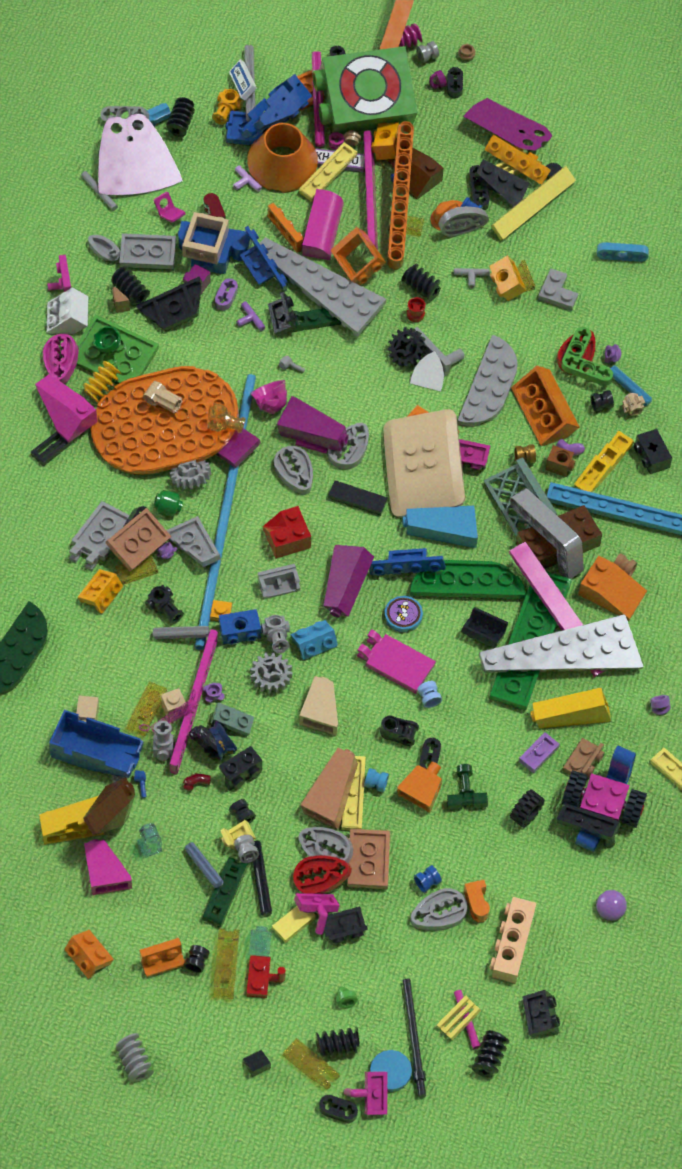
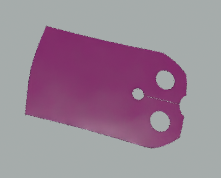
M489 98L472 106L463 116L522 149L537 150L542 147V142H548L552 137V134L545 126ZM534 131H543L545 135L542 137L537 136ZM523 140H531L534 144L532 146L525 145Z

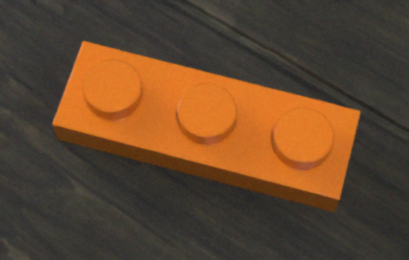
M274 203L268 205L267 217L296 253L300 252L304 241L302 234L294 229L293 223L286 219L281 208H278Z

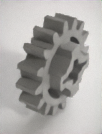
M194 460L179 464L177 468L171 469L172 472H170L173 485H176L177 488L182 486L183 489H192L195 485L200 487V484H205L206 480H209L210 475H212L209 463H206L205 460L201 462Z
M274 652L271 656L264 653V658L258 656L257 662H252L253 668H250L251 681H254L255 688L260 686L261 692L267 689L268 694L271 693V690L278 693L279 688L285 690V684L290 685L292 665H288V659L282 660L281 654L275 657Z

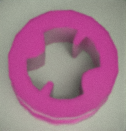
M334 132L329 136V147L333 150H337L344 143V136L341 133Z

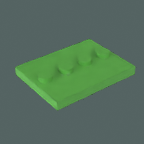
M95 314L77 343L79 348L77 366L92 373H99L98 367L104 368L102 363L107 361L122 374H116L119 379L118 381L112 379L113 383L119 384L127 379L143 375L158 351L159 344ZM105 326L116 328L121 335L119 348L109 354L100 352L93 345L94 334Z

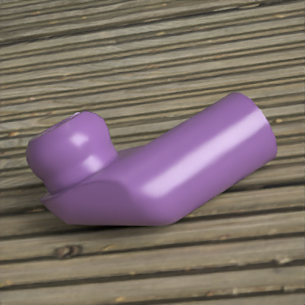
M560 439L556 444L557 447L574 452V456L582 454L585 450L583 444H568L563 439Z

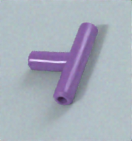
M243 302L241 307L247 313V316L237 320V325L241 327L253 321L259 331H263L265 329L263 322L247 302Z

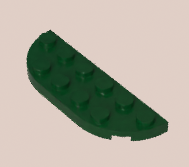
M30 601L25 605L0 642V694L3 693V695L19 685L47 642L48 629L45 616Z

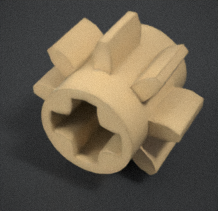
M630 393L624 397L623 405L621 406L624 413L628 412L629 415L636 416L642 413L645 401L643 396Z

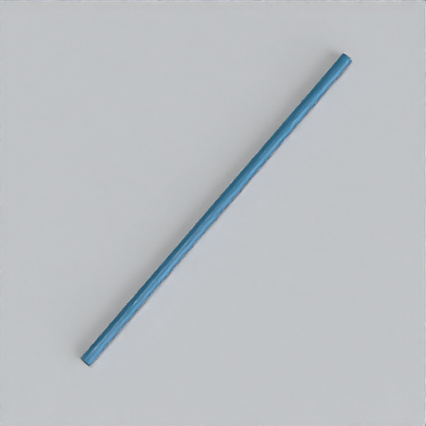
M252 374L247 375L238 420V425L245 430L252 401L250 393L254 391L256 376ZM232 465L229 466L214 544L221 558L239 465L236 468ZM221 560L210 565L199 626H209ZM206 637L196 638V649H204Z

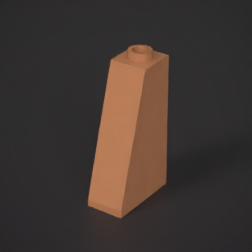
M337 748L301 803L304 814L336 830L340 826L358 766L355 754L352 751Z

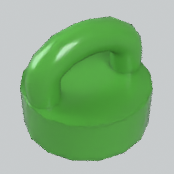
M345 987L338 989L339 994L336 997V1001L340 1008H350L357 1003L358 999L354 991L348 990Z

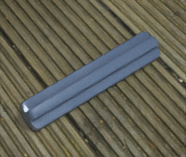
M193 842L186 845V852L214 888H219L223 885L222 878Z

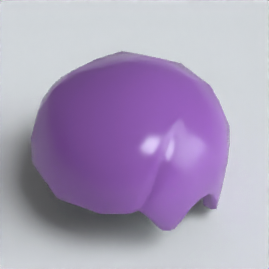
M607 890L600 894L597 899L596 909L599 915L608 921L618 920L626 912V899L618 891Z

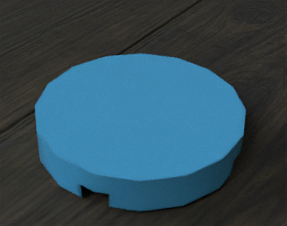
M394 1050L383 1051L376 1055L370 1067V1071L387 1072L388 1092L401 1090L409 1083L412 1074L411 1063L408 1058L401 1052Z

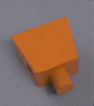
M431 762L427 769L419 765L416 766L397 787L398 795L430 813L442 786V779L437 776L441 766L435 762Z

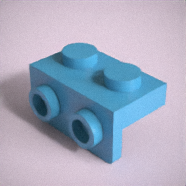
M326 620L316 622L312 626L299 629L297 632L290 634L293 643L299 648L303 660L338 645L335 631Z

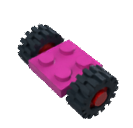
M572 770L565 788L562 805L567 803L578 807L583 796L580 808L619 821L622 809H625L621 823L637 828L645 806L647 793L631 789L628 801H625L630 785L591 773L587 788H584L588 775Z

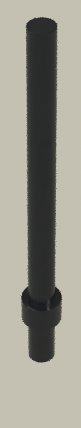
M403 979L415 1071L413 1072V1079L417 1086L418 1097L424 1098L426 1097L424 1083L426 1081V1074L422 1068L411 979Z

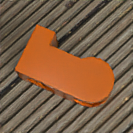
M485 880L470 882L464 885V894L472 919L476 922H484L489 916L490 906L483 896L486 892Z

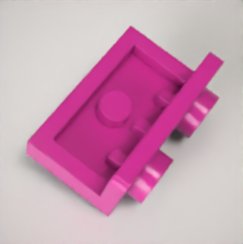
M459 439L462 466L463 464L471 465L470 468L476 470L486 468L491 446Z

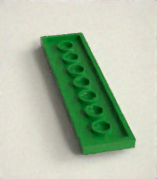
M547 572L566 599L572 579ZM531 585L528 588L508 645L552 634L556 629L557 622ZM540 670L498 672L489 699L527 710Z

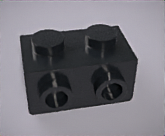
M284 291L280 293L281 299L268 304L274 333L277 337L297 329V316L292 309L294 306L293 300Z
M474 607L470 618L462 627L461 633L487 646L496 648L504 638L508 622Z
M252 746L219 765L220 771L225 776V786L228 790L240 788L248 779L256 778L260 775L262 759Z
M361 907L328 915L324 928L326 941L332 940L334 944L345 941L344 936L352 935V938L363 936V931L368 930V927L365 926Z

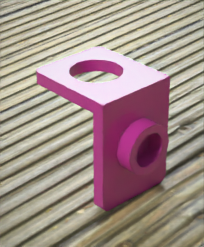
M165 192L153 200L159 217L171 223L186 214L185 211L174 207L169 192ZM166 198L167 205L161 208L160 201Z

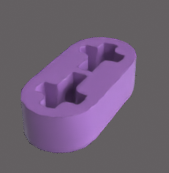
M225 279L215 296V306L221 311L228 310L235 299L238 284L234 279Z

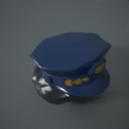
M218 721L210 729L199 725L192 728L189 732L190 738L205 749V753H209V758H220L222 761L223 755H231L237 752L236 745Z

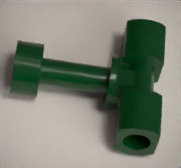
M458 765L456 770L457 776L462 780V790L459 791V794L447 795L448 810L462 809L463 805H474V808L488 807L487 792L475 793L473 789H470L469 777L473 775L472 765Z

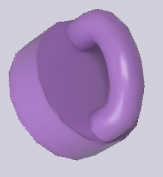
M659 695L650 699L654 714L663 715L671 708L670 699L667 695ZM666 707V708L663 709V710H657V708Z

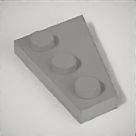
M198 516L166 530L171 535L169 540L203 567L221 560L220 554Z

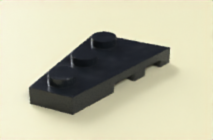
M484 159L481 161L475 174L477 179L489 190L496 192L500 196L499 199L503 203L509 204L511 209L522 201L530 184Z

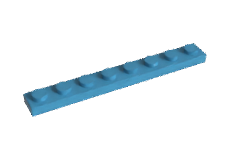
M550 483L547 493L550 503L574 509L585 505L590 513L682 535L681 514Z

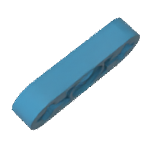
M604 242L597 245V257L607 260L643 262L649 258V249L645 245Z

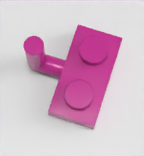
M66 254L59 255V262L56 263L57 274L61 273V278L58 279L59 282L48 283V291L63 289L65 292L71 288Z
M296 893L294 898L300 911L305 913L318 912L319 919L315 932L319 935H322L324 932L328 913L338 912L340 906L333 894Z
M365 1072V1089L346 1088L344 1095L353 1098L365 1097L366 1115L387 1114V1072Z

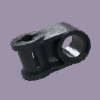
M389 715L384 717L381 722L380 735L386 740L398 742L405 746H413L415 744V733L419 730V725L414 721ZM386 726H391L394 729H387Z

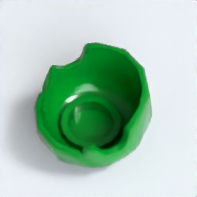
M105 326L94 334L93 345L100 352L109 354L119 348L121 335L116 328Z

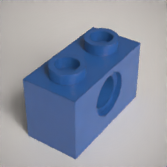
M257 609L219 615V628L223 645H234L242 641L252 642L261 638V626Z

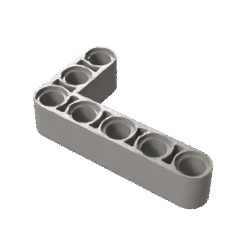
M525 488L509 498L512 508L557 549L558 570L561 576L571 579L584 571L582 541L576 532L528 489Z

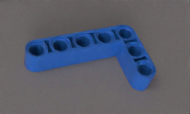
M618 745L613 753L606 778L627 784L632 773L636 753ZM580 831L575 844L594 852L601 838Z

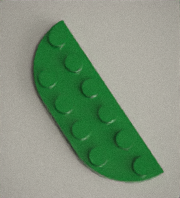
M444 560L445 570L417 573L412 581L410 596L525 599V588L519 576L511 572L509 567L492 561Z

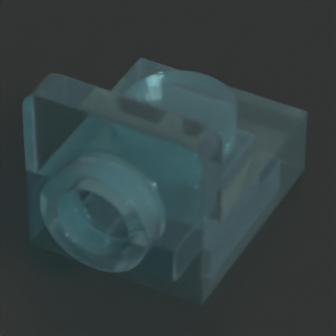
M256 926V929L251 930L249 955L270 956L272 931H268V927Z

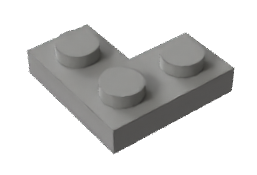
M550 269L539 293L538 300L572 311L577 301L578 293L563 288L567 279L566 273Z

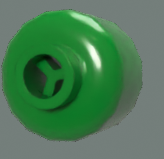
M162 490L160 494L157 493L154 500V508H156L157 513L171 517L176 512L181 511L183 504L178 493Z

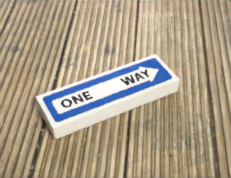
M240 59L229 73L240 97L246 101L257 87L245 62Z

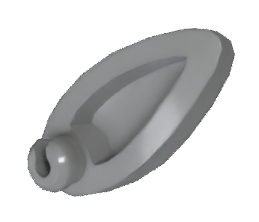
M90 235L88 237V244L91 250L101 259L115 261L120 258L119 248L110 239L100 235Z

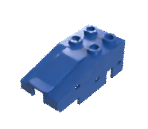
M295 74L275 87L268 94L269 98L267 100L263 98L247 114L251 120L241 129V134L245 139L249 137L253 139L275 124L286 123L289 117L292 119L299 113V108L302 110L309 104L307 100L312 95Z
M67 710L63 711L49 742L52 758L87 770L129 778L131 772L135 770L144 745L140 738L122 733L118 727L88 717L86 722L79 720V714Z

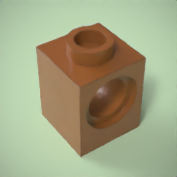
M553 445L547 458L545 470L567 477L569 470L573 471L576 461L573 460L574 452Z

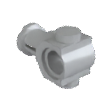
M271 615L265 618V623L261 624L262 635H265L266 639L272 642L273 651L284 653L289 649V642L286 640L287 632H290L289 621H285L284 616Z
M159 721L154 725L153 757H157L161 761L172 758L174 735L171 734L172 726L167 721Z

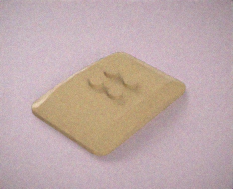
M445 409L393 419L385 423L383 429L390 505L393 515L397 518H402L406 516V509L458 507L463 505L465 502V489L455 412Z

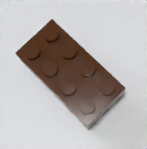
M585 505L558 516L580 537L583 553L600 546L602 533ZM533 527L517 532L516 546L526 542L544 569L558 564L557 549Z

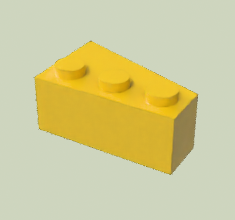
M98 796L39 814L44 845L104 835V832L92 835L83 819Z

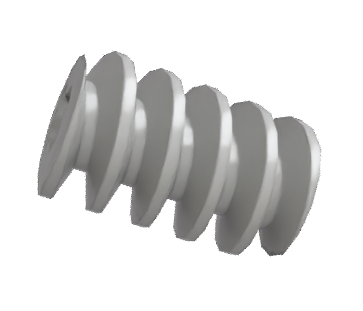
M138 1033L130 1034L116 1044V1050L119 1052L123 1066H125L128 1079L132 1082L145 1080L154 1073V1070H148L152 1066L151 1063H144L149 1059L148 1055L141 1056L145 1053V1048H139L142 1045V1041H135L139 1038Z

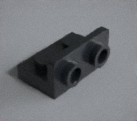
M546 990L522 996L529 1035L535 1037L548 1032L559 1034L560 1020L555 1012L557 1002L554 995H551Z

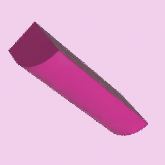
M316 189L302 245V256L324 260L331 259L332 252L330 250L334 247L344 206V201L338 194Z

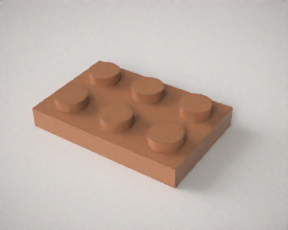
M146 508L109 538L105 544L124 566L131 571L170 539L171 535Z
M350 829L353 856L349 862L352 872L348 877L347 887L388 889L390 831Z

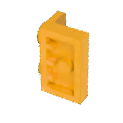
M99 569L79 594L78 599L82 603L95 606L98 613H103L123 588V584L115 573Z

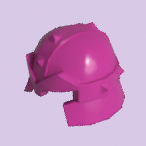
M285 380L268 383L250 393L260 410L271 414L279 412L287 403Z

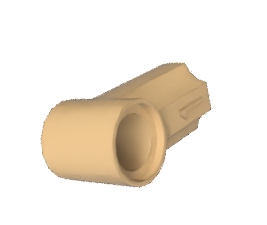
M153 381L143 395L144 400L150 405H159L172 413L177 412L181 407L182 398L167 391L157 381Z

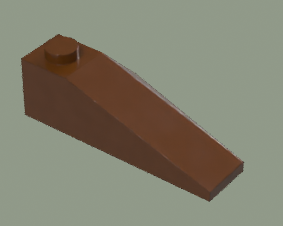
M412 148L409 193L418 200L442 182L444 168L432 157L415 148ZM387 159L395 168V159Z
M126 777L105 786L83 817L92 835L123 827L129 818L135 798V789Z

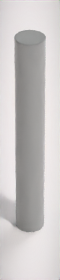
M84 171L81 174L82 178L110 209L115 211L118 208L115 202L107 194H100L97 182L87 171Z

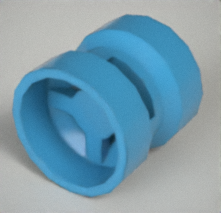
M369 768L364 787H376L377 791L384 792L389 774L385 772L379 774L375 769Z

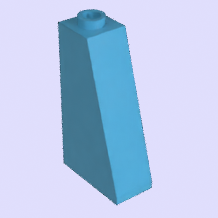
M474 506L406 509V516L402 517L403 528L407 529V535L477 548L478 535Z

